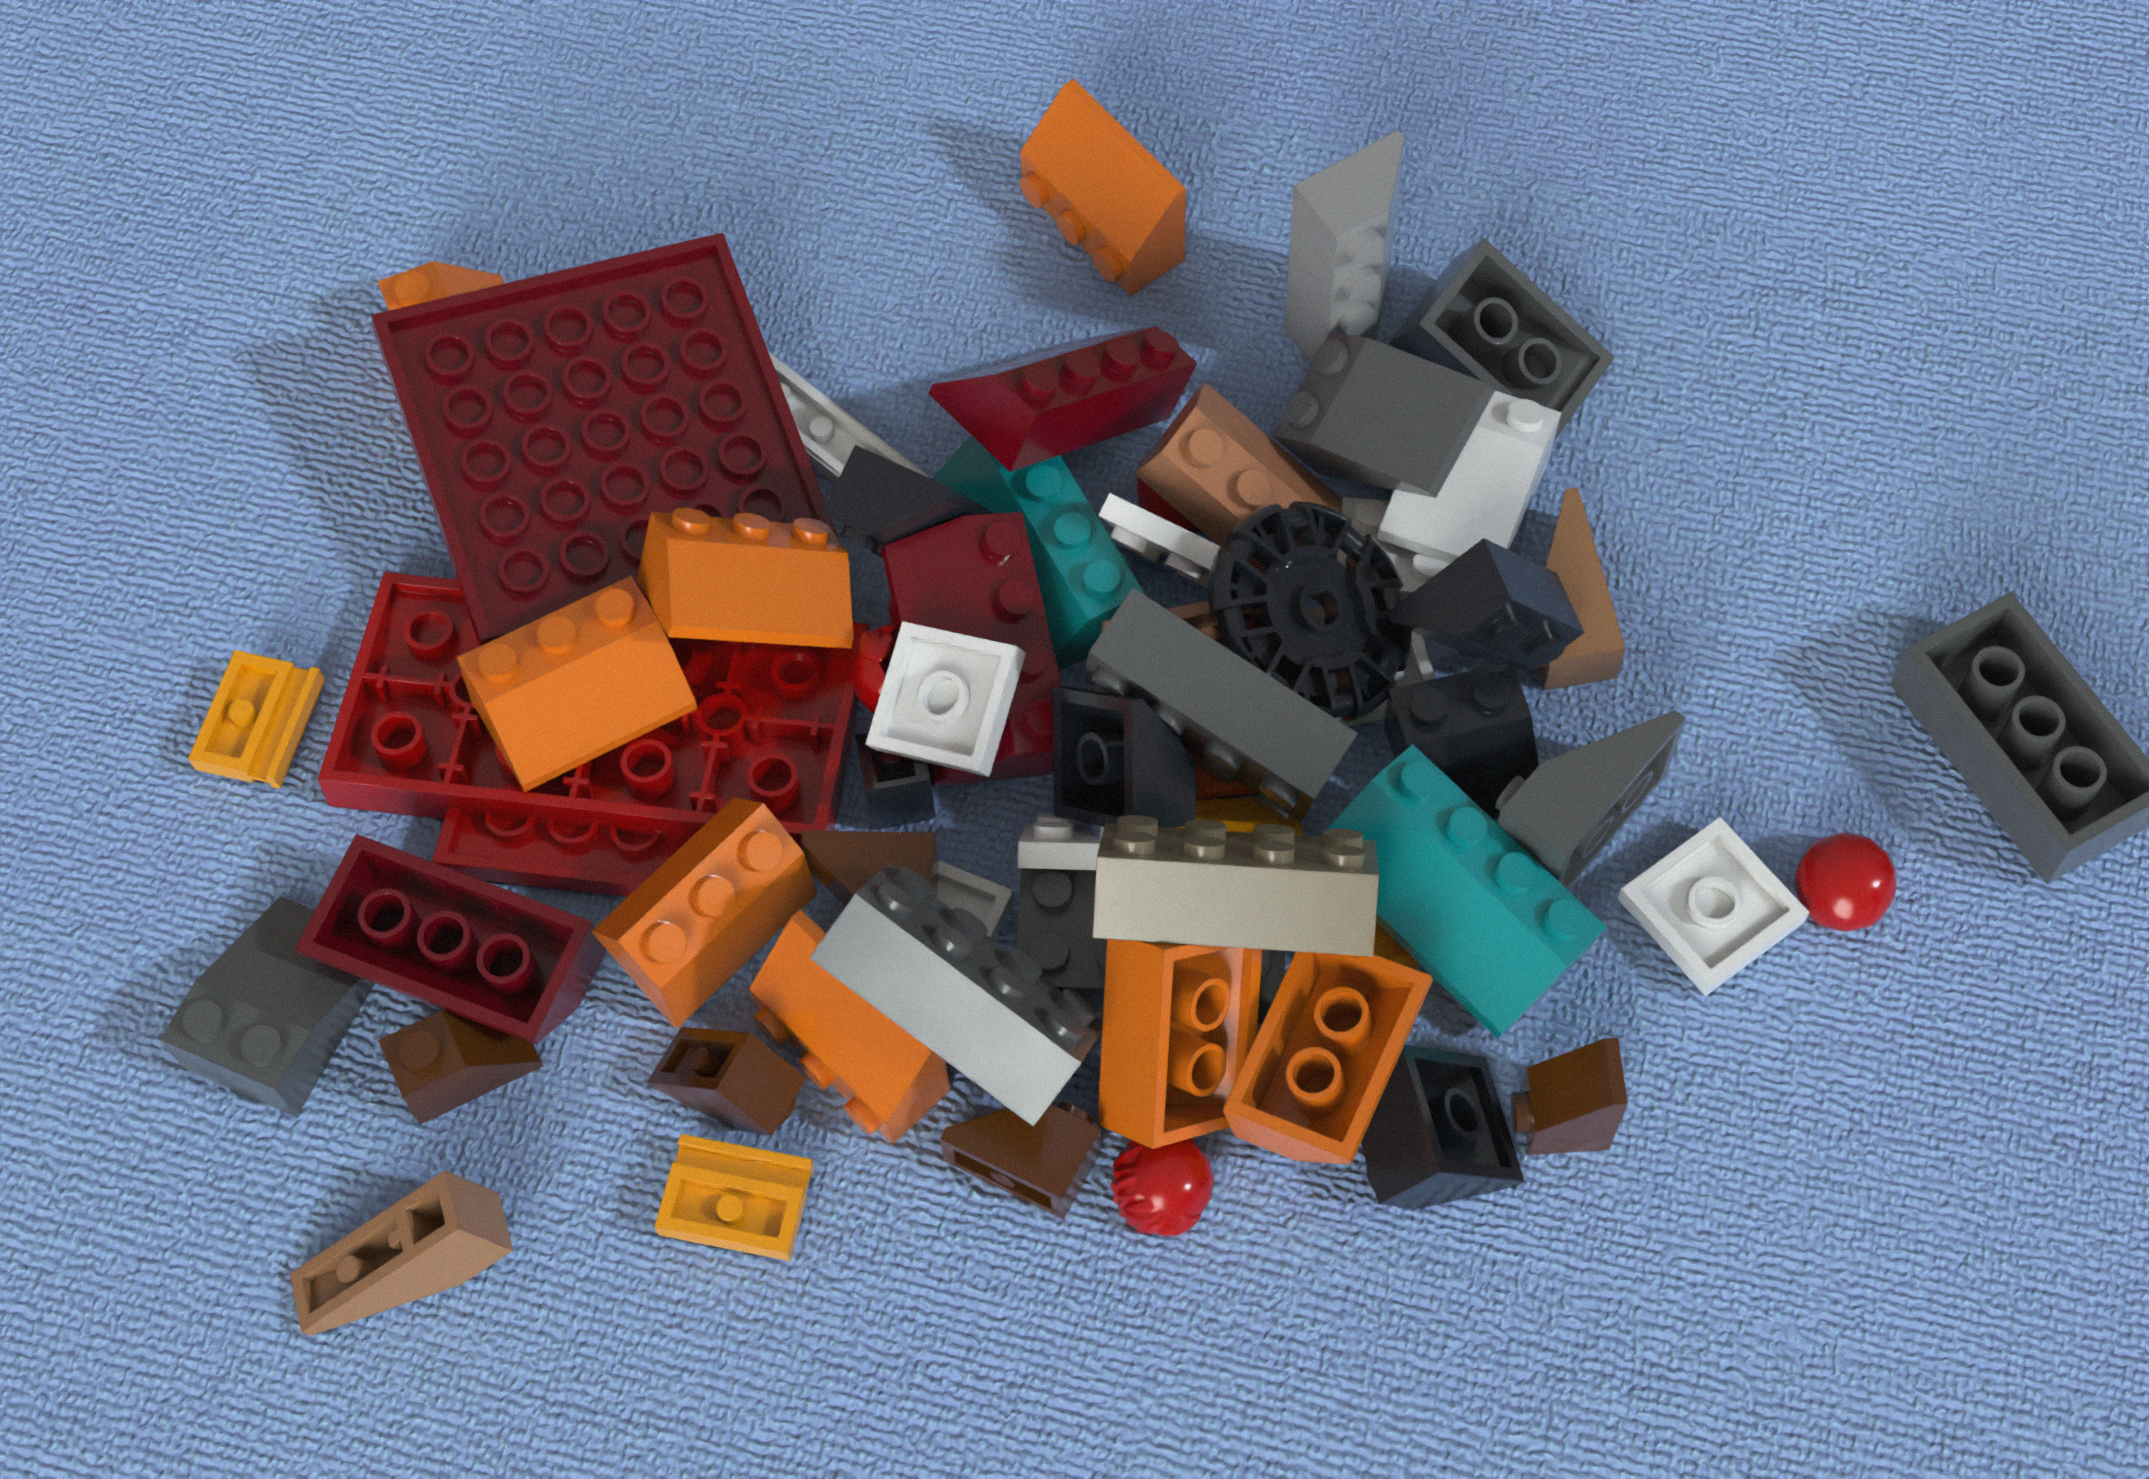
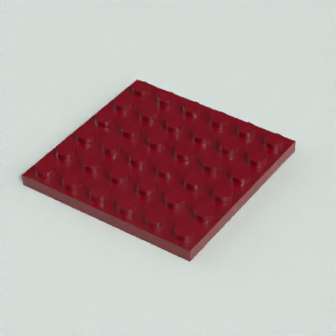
M723 233L371 315L372 328L479 646L629 576H632L646 598L637 582V576L651 512L673 513L677 508H692L702 511L710 517L734 518V515L738 513H752L762 516L770 522L793 523L798 518H811L827 524L839 539L831 517L822 513L826 506L824 497Z

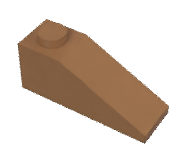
M1578 487L1566 489L1546 568L1558 574L1584 630V634L1566 646L1564 652L1557 659L1540 665L1537 668L1543 691L1616 679L1626 649Z
M444 1170L292 1271L290 1278L301 1333L312 1336L459 1286L512 1252L513 1248L499 1193Z

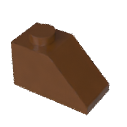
M802 830L801 844L810 872L845 907L855 893L889 862L898 869L900 867H907L922 875L933 888L931 894L937 897L939 857L935 833Z
M449 1011L437 1012L378 1040L402 1097L420 1125L543 1067L533 1043Z
M681 1027L647 1083L656 1090L735 1130L773 1135L777 1127L782 1125L793 1112L796 1103L795 1097L806 1077L749 1032Z
M1618 1038L1601 1039L1527 1067L1520 1092L1511 1093V1118L1514 1132H1525L1528 1155L1610 1149L1628 1104Z
M1060 1102L1057 1107L1050 1104L1034 1127L1007 1108L946 1127L940 1138L944 1162L1063 1220L1067 1216L1101 1152L1100 1128L1094 1125V1119L1084 1110L1066 1102Z

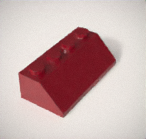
M1154 326L1093 336L934 383L928 394L1011 472L1170 419L1197 362L1179 347L1178 341L1172 335Z
M1022 512L961 516L885 545L881 553L898 632L903 621L1014 645L1026 652L990 777L927 763L932 787L1050 775L1053 772L1052 687L1062 686Z
M356 834L295 947V950L300 955L536 1045L579 1008L607 951L591 932L595 926L590 920Z

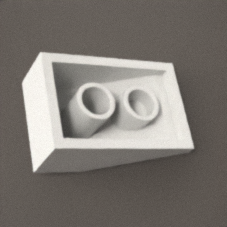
M1495 391L1437 497L1433 498L1394 490L1376 539L1448 563H1452L1483 538L1509 550L1546 470L1562 412L1541 406L1532 400L1520 399Z

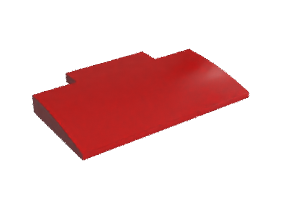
M384 572L317 780L328 805L332 807L444 819L432 862L484 881L628 897L734 797L764 803L803 851L801 844L802 830L835 831L859 703L852 683V667L855 656L858 653L861 636L865 631H870L869 624L853 622L854 639L851 649L668 637L665 631L696 700L697 709L524 792L471 702L457 660L458 656L480 647L458 581L456 579Z

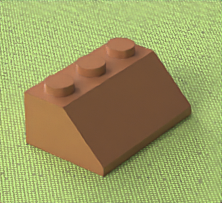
M1206 382L1200 385L1134 472L1137 477L1225 551L1228 547L1226 536L1238 522L1259 508L1277 503L1284 509L1288 508L1292 502L1302 501L1324 505L1341 513L1343 500ZM1293 539L1295 548L1300 547V541ZM1254 557L1250 559L1249 563L1260 572L1265 569V566Z

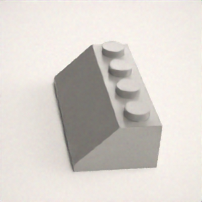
M1398 130L1293 186L1284 330L1311 364H1313V357L1316 351L1326 341L1330 332L1367 337L1373 340L1377 338L1389 281L1405 138Z

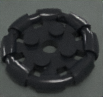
M1302 501L1292 502L1288 508L1284 509L1277 503L1259 508L1243 518L1226 536V543L1228 545L1226 551L1218 552L1215 555L1211 567L1208 584L1210 617H1217L1222 635L1216 641L1332 717H1341L1342 720L1351 722L1366 716L1377 709L1388 698V689L1396 688L1394 677L1397 672L1404 671L1410 656L1412 631L1392 623L1387 614L1390 609L1402 601L1399 589L1404 585L1396 567L1382 546L1371 534L1363 536L1351 526V518L1334 509ZM1293 539L1300 541L1301 546L1295 548ZM1338 549L1347 555L1345 560L1347 568L1332 557L1337 553ZM1252 557L1265 566L1262 572L1249 563ZM1307 596H1310L1322 606L1325 614L1323 625L1316 623L1309 616L1306 609ZM1373 596L1375 597L1376 604H1377V608H1378V611H1379V612H1376V606H1375V602H1374ZM1253 609L1258 628L1247 630L1242 610ZM1365 646L1370 649L1371 658L1362 652ZM1276 667L1284 671L1293 669L1288 680L1275 671ZM1335 673L1338 682L1335 692L1329 675Z

